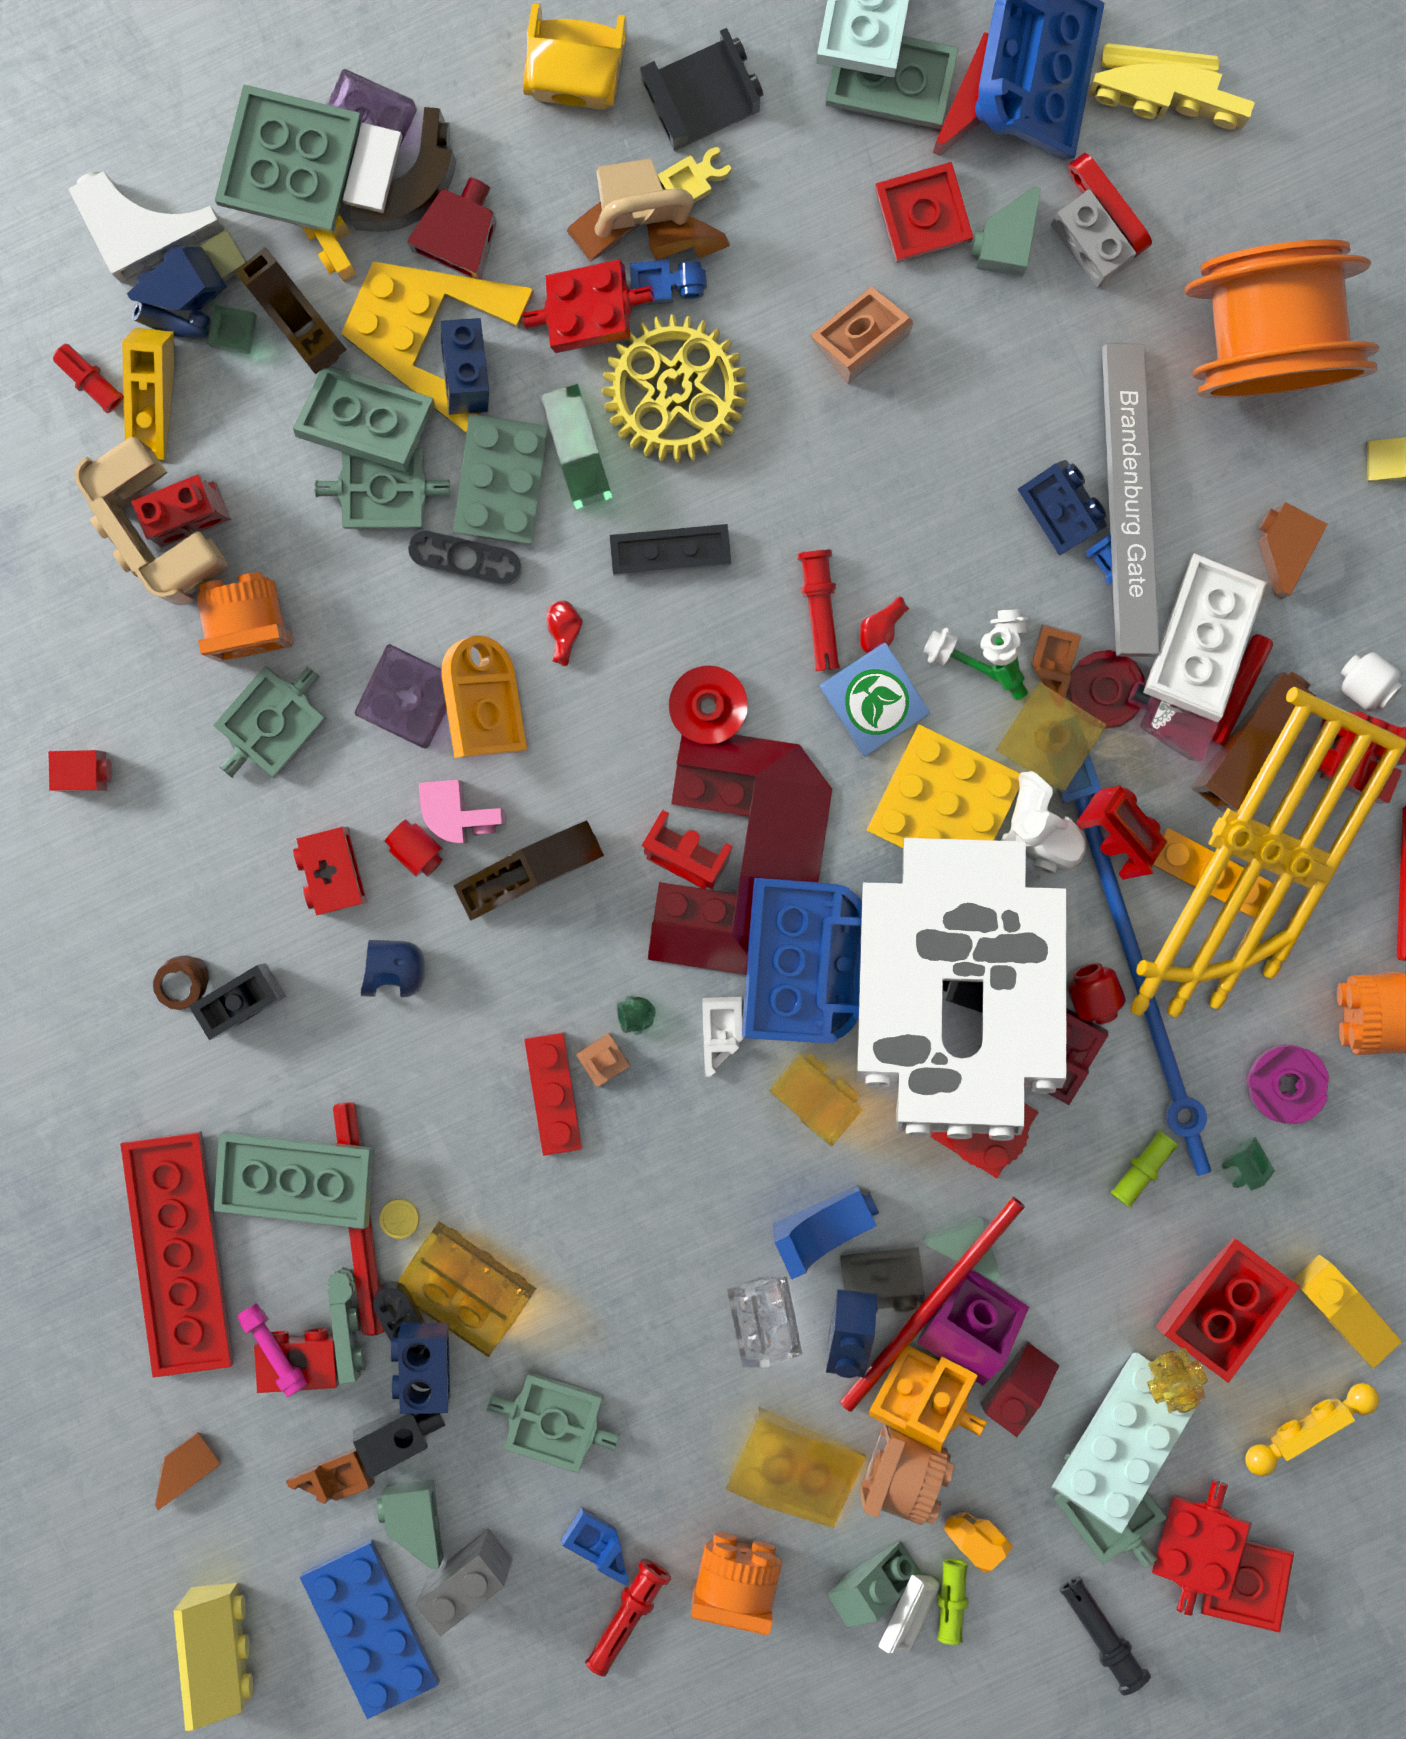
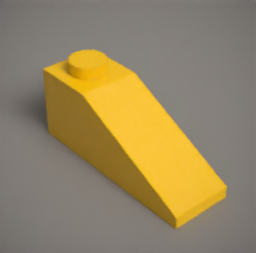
M134 328L122 341L125 440L130 437H136L149 446L159 460H165L175 371L174 332Z
M1318 1255L1292 1279L1293 1282L1300 1286L1298 1290L1373 1369L1402 1343L1355 1287L1330 1261L1321 1255Z

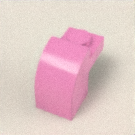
M461 780L419 783L420 806L424 821L435 835L446 841L468 843L466 828L472 827L473 835L496 833V825H505V814L502 808L465 811L463 781Z

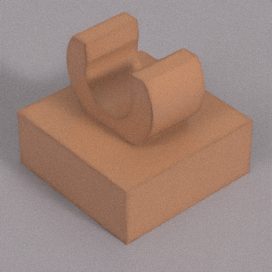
M610 1032L576 1054L596 1087L601 1086L631 1066Z

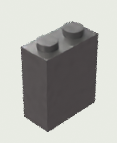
M488 1528L426 1578L415 1605L441 1637L504 1587L513 1559Z

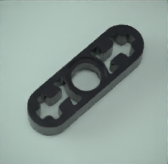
M431 531L418 532L409 542V555L422 568L500 586L514 584L522 573L520 559L509 549ZM427 539L432 540V545L436 549L446 551L445 543H451L452 545L447 552V566L441 565L444 558L439 555L430 554L428 560H422L423 555L417 551L418 545H425ZM462 548L473 549L477 556L475 565L467 570L458 568L454 561L455 554ZM483 552H490L487 559L491 562L501 563L503 557H508L509 564L514 567V571L506 572L504 578H500L499 572L495 568L485 566L486 574H479L484 564Z
M389 1281L378 1288L373 1308L390 1341L392 1338H398L401 1323H426L405 1285L400 1282ZM388 1294L393 1299L400 1297L398 1311L402 1317L397 1321V1313L391 1304L384 1305L386 1295ZM417 1344L410 1347L417 1354L423 1349V1354L429 1352V1349L425 1348L426 1346ZM423 1382L414 1383L416 1386L420 1388L430 1389V1387Z

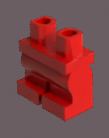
M1358 710L1349 712L1406 739V727L1395 726ZM1325 719L1321 721L1320 730L1326 722ZM1341 727L1332 748H1329L1317 770L1321 772V779L1331 781L1357 734ZM1371 741L1348 782L1346 790L1359 796L1361 795L1379 763L1377 760L1381 759L1386 748ZM1406 748L1396 765H1405ZM1394 767L1375 803H1390L1403 770Z

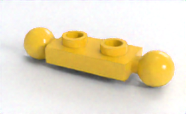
M1358 1383L1350 1388L1345 1401L1341 1402L1338 1398L1333 1401L1331 1399L1324 1400L1316 1404L1311 1409L1312 1414L1302 1420L1286 1422L1277 1429L1278 1434L1270 1438L1273 1444L1270 1446L1257 1444L1247 1451L1245 1463L1248 1470L1256 1476H1268L1276 1469L1277 1460L1283 1457L1286 1461H1289L1355 1421L1352 1416L1355 1413L1359 1415L1372 1414L1376 1411L1380 1402L1377 1390L1367 1383Z

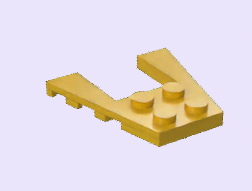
M373 261L341 334L411 391L432 397L435 404L434 409L466 434L469 414L480 415V413L449 415L445 380L416 367L444 301L448 297L518 328L523 318L522 313L526 312L534 292L529 287Z

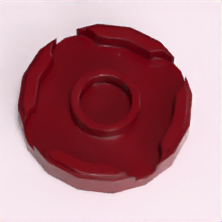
M1112 650L1098 651L1079 660L1070 673L1071 680L1067 690V701L1074 715L1078 716V719L1086 725L1099 729L1117 728L1132 720L1142 707V703L1132 698L1139 684L1146 686L1145 677L1137 663L1131 658L1116 656V651Z

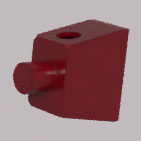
M469 177L461 196L445 189L441 190L407 241L412 252L466 277L482 279L497 221L494 212L483 207L491 188L484 182Z

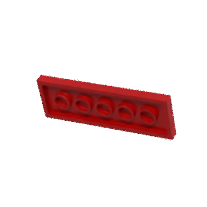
M202 1131L122 1142L120 1146L152 1377L231 1367L234 1362Z

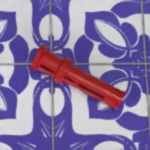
M831 549L797 554V560L802 563L804 585L800 587L801 594H803V597H808L815 671L826 670L825 654L828 656L829 670L840 669L831 594H835L834 590H836V583L831 582L829 558L832 556Z
M642 1559L638 1564L640 1570L630 1587H625L621 1592L622 1603L585 1661L586 1666L599 1676H607L610 1667L627 1642L642 1615L646 1616L652 1612L654 1608L652 1602L662 1586L668 1585L671 1580L670 1574L651 1560Z

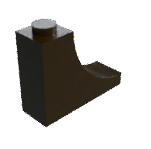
M586 820L512 853L455 884L454 888L470 921L603 857L604 854Z

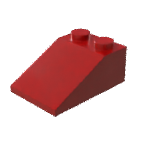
M1233 1238L1178 1295L1155 1328L1229 1383L1300 1286L1239 1240Z

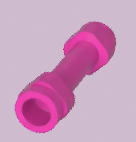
M258 1303L237 1315L246 1334L252 1332L278 1374L279 1379L275 1382L286 1397H290L308 1384L304 1379L305 1376L300 1368L293 1369L266 1326L265 1322L269 1318L264 1310H261Z

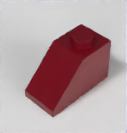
M1026 1341L980 1404L984 1413L1015 1437H1018L1042 1405L1059 1368V1364Z

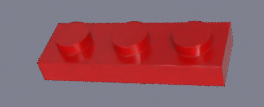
M564 1032L525 1038L543 1156L582 1150L583 1146Z

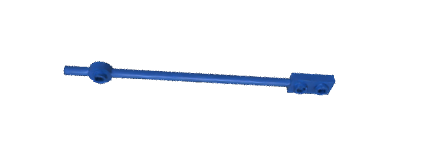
M1078 716L1038 728L1062 804L1075 800L1079 816H1081L1091 801L1090 795L1097 793V791L1101 790ZM1100 826L1084 828L1129 970L1139 995V989L1146 977L1138 975L1136 969L1143 958L1110 856L1104 854L1100 849L1104 841ZM1154 995L1153 999L1149 1000L1150 1004L1144 1012V1016L1172 1099L1165 1110V1122L1172 1132L1184 1137L1196 1175H1204L1212 1171L1200 1136V1132L1204 1129L1207 1122V1113L1199 1101L1187 1096ZM1183 1109H1188L1191 1113L1189 1121L1180 1123L1178 1120L1179 1112Z

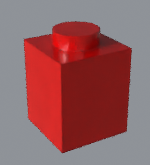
M99 750L48 751L49 791H107V782H111L112 764L110 759H106V752Z

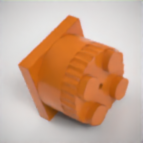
M261 572L247 573L238 576L239 583L223 585L222 580H215L199 585L200 593L196 595L205 639L198 640L200 653L205 657L222 662L285 649L294 645L292 632L284 627L275 581L269 580V577H262Z
M1389 971V974L1351 975L1346 983H1338L1337 1001L1340 1007L1344 1006L1345 1021L1339 1024L1341 1045L1350 1046L1351 1051L1355 1055L1406 1053V971Z
M725 1532L714 1533L713 1540L705 1543L698 1577L694 1582L691 1604L692 1619L762 1635H770L773 1622L772 1608L782 1567L781 1559L774 1555L776 1546L760 1540H755L750 1545L737 1541L738 1538L732 1534Z

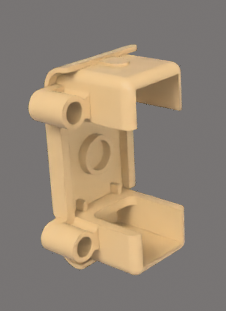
M130 437L95 461L89 457L83 458L75 469V482L89 502L88 506L95 515L90 518V521L103 539L108 537L116 546L117 550L112 553L125 572L131 571L134 576L139 577L151 594L175 605H187L194 601L190 594L198 590L200 584L209 582L226 571L228 567L227 561L211 538L206 540L201 531L192 534L156 559L123 511L125 507L132 503V500L143 496L142 491L167 473L149 446L136 437Z

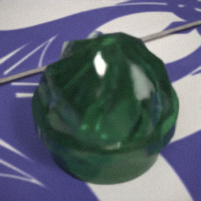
M632 995L627 996L626 1001L617 1003V1017L623 1033L633 1032L635 1035L642 1034L644 1030L653 1025L656 1009L648 999Z

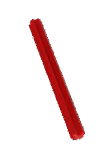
M343 1102L334 1105L333 1114L337 1144L361 1146L356 1104L354 1102ZM370 1216L368 1227L364 1229L348 1227L362 1333L366 1336H375L384 1333L385 1330L373 1308L376 1291L380 1284Z

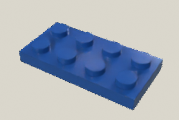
M373 1539L301 1574L300 1580L367 1719L438 1686L440 1680Z

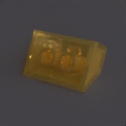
M440 1221L436 1224L397 1281L408 1288L420 1311L438 1323H449V1331L487 1357L490 1356L515 1323L537 1289L528 1283L522 1275L512 1272L496 1261L490 1253L480 1250L463 1238L457 1230L447 1227Z

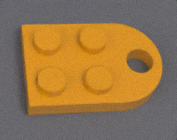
M471 636L457 641L448 649L442 663V682L454 758L526 751L527 745L515 670L508 653L498 642L486 636ZM472 647L476 648L480 654L481 662L479 666L472 661Z

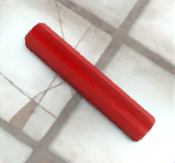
M1260 634L1252 636L1243 654L1223 716L1219 722L1212 720L1205 734V738L1217 745L1227 743L1273 647V641L1268 637Z

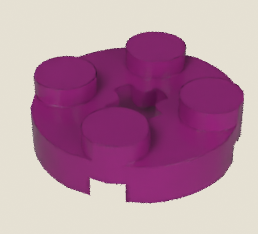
M1291 1044L1271 1047L1257 1057L1247 1074L1246 1084L1250 1099L1255 1108L1270 1120L1284 1124L1303 1123L1315 1117L1326 1104L1329 1074L1322 1060L1310 1050ZM1283 1075L1287 1077L1295 1075L1298 1080L1294 1083L1297 1089L1295 1093L1291 1094L1288 1091L1280 1092L1279 1087L1282 1084L1280 1079Z

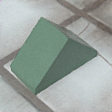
M979 1216L927 1232L923 1240L926 1246L958 1262L986 1228ZM991 1247L972 1270L997 1283L1000 1273Z

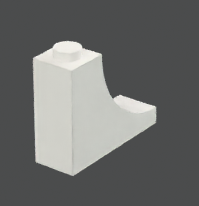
M104 171L85 174L77 180V185L69 188L111 274L120 283L163 262V255L169 249L177 245L193 247L225 230L219 216L211 206L183 214L158 213L140 207L123 196L112 179Z

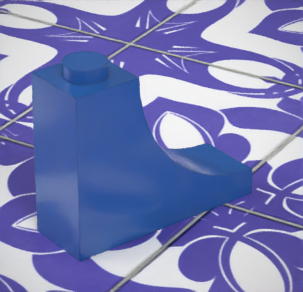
M857 1185L773 1224L774 1242L791 1279L806 1274L808 1268L831 1250L877 1227L872 1216L879 1214V1211L870 1192L862 1195Z

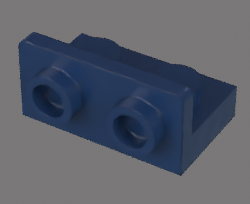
M1067 460L1055 463L1018 488L1021 496L1059 556L1107 527V523L1104 520L1106 512L1102 504L1095 497L1090 498L1083 486L1085 484L1083 474L1075 464H1069Z

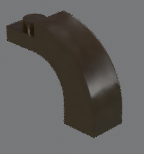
M424 107L418 158L405 175L391 181L384 213L351 206L349 220L355 230L384 232L409 226L422 219L441 190H448L455 172L456 159L452 149H442V147H448L450 123L445 122L440 108Z
M266 247L235 270V273L276 323L315 375L322 369L332 366L339 356L347 350Z

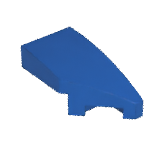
M581 1507L561 1538L562 1546L596 1564L599 1572L626 1586L629 1580L615 1527Z

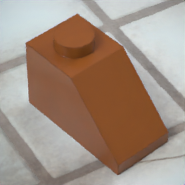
M1287 502L1278 506L1276 510L1270 508L1259 526V530L1264 532L1258 542L1274 595L1280 599L1291 595L1328 525Z

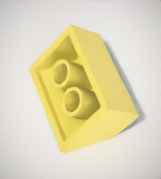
M238 1583L191 1587L173 1611L185 1731L196 1730L242 1713L249 1698H252L254 1694L252 1673H247L245 1661L250 1655V1641L248 1634H243L241 1621L246 1617V1601L244 1595H239Z

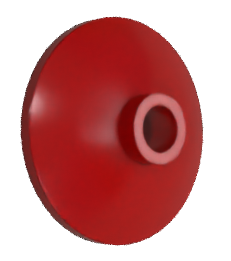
M706 665L687 671L676 681L670 693L669 713L674 726L685 738L699 744H718L728 740L738 732L747 715L748 702L743 685L736 676L721 667ZM706 699L713 700L716 704L715 711L710 714L704 713L701 710V703Z

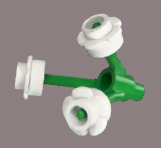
M1021 609L998 611V619L990 621V624H994L995 628L990 633L984 635L981 641V648L984 650V657L995 664L992 667L954 649L957 637L947 633L948 628H944L941 634L936 631L932 632L923 651L929 654V663L934 661L944 666L948 658L952 657L986 674L994 681L1000 682L1004 690L1010 691L1014 700H1020L1028 694V690L1023 683L1025 677L1019 669L1018 653L1021 640L1018 634L1027 633L1026 621H1030V618L1022 617Z

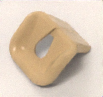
M651 158L599 166L596 173L602 208L594 228L597 236L606 238L614 229L632 227L635 224L644 225L673 220L675 223L682 225L687 221L694 204L692 195L683 189L663 190Z

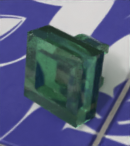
M1256 1137L1242 1142L1234 1154L1230 1155L1221 1165L1223 1169H1228L1231 1166L1238 1167L1242 1175L1234 1179L1232 1182L1233 1187H1243L1247 1183L1251 1191L1265 1186L1275 1172Z

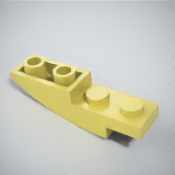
M1135 64L1096 73L1088 91V94L1096 96L1095 99L1101 104L1112 107L1120 104L1133 109L1134 114L1145 119H1155L1156 117L1162 119L1169 106L1172 105L1182 115L1189 117L1201 115L1213 119L1215 125L1228 130L1236 129V127L1242 129L1249 120L1255 104L1253 101L1218 90L1222 74L1179 64Z

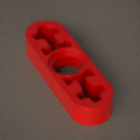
M1083 153L1067 165L1068 173L1083 194L1088 189L1092 191L1135 250L1136 255L1134 258L1152 245V239L1144 225L1089 154Z

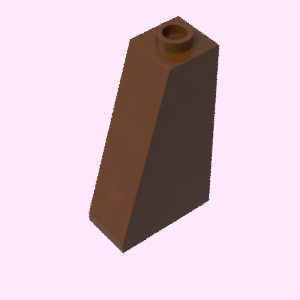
M1283 672L1274 676L1231 733L1227 743L1222 745L1191 786L1193 791L1221 812L1226 811L1227 808L1238 810L1295 708V705L1286 700L1288 691L1292 687H1296L1316 697V695L1308 690L1310 684L1298 674L1290 672L1288 675Z

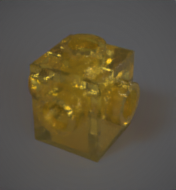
M1186 1348L1176 1352L1164 1353L1153 1362L1148 1363L1152 1380L1146 1382L1156 1404L1164 1403L1169 1414L1177 1410L1179 1413L1191 1411L1200 1405V1400L1206 1398L1203 1384L1208 1382L1207 1376L1199 1360L1192 1362ZM1176 1383H1182V1384L1177 1385V1386H1175V1387L1172 1388V1386H1173L1174 1384H1176Z

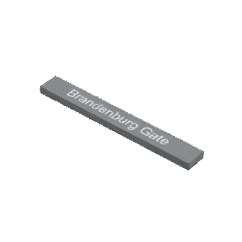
M1106 343L1102 347L1116 656L1155 657L1159 654L1145 347L1144 344Z

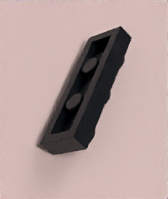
M728 524L610 535L614 576L731 565Z

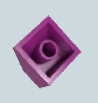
M972 1270L923 1327L917 1343L939 1358L944 1357L977 1374L976 1382L984 1386L1006 1364L1029 1306Z

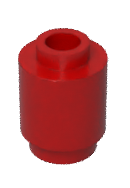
M406 819L384 841L390 847L389 852L415 877H418L421 873L428 877L443 862V859L439 856L443 848L417 823L412 825Z

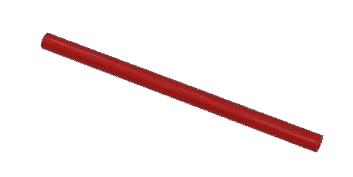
M1012 1197L868 1367L865 1377H860L841 1399L840 1403L846 1410L852 1412L1021 1213L1025 1206L1020 1200Z

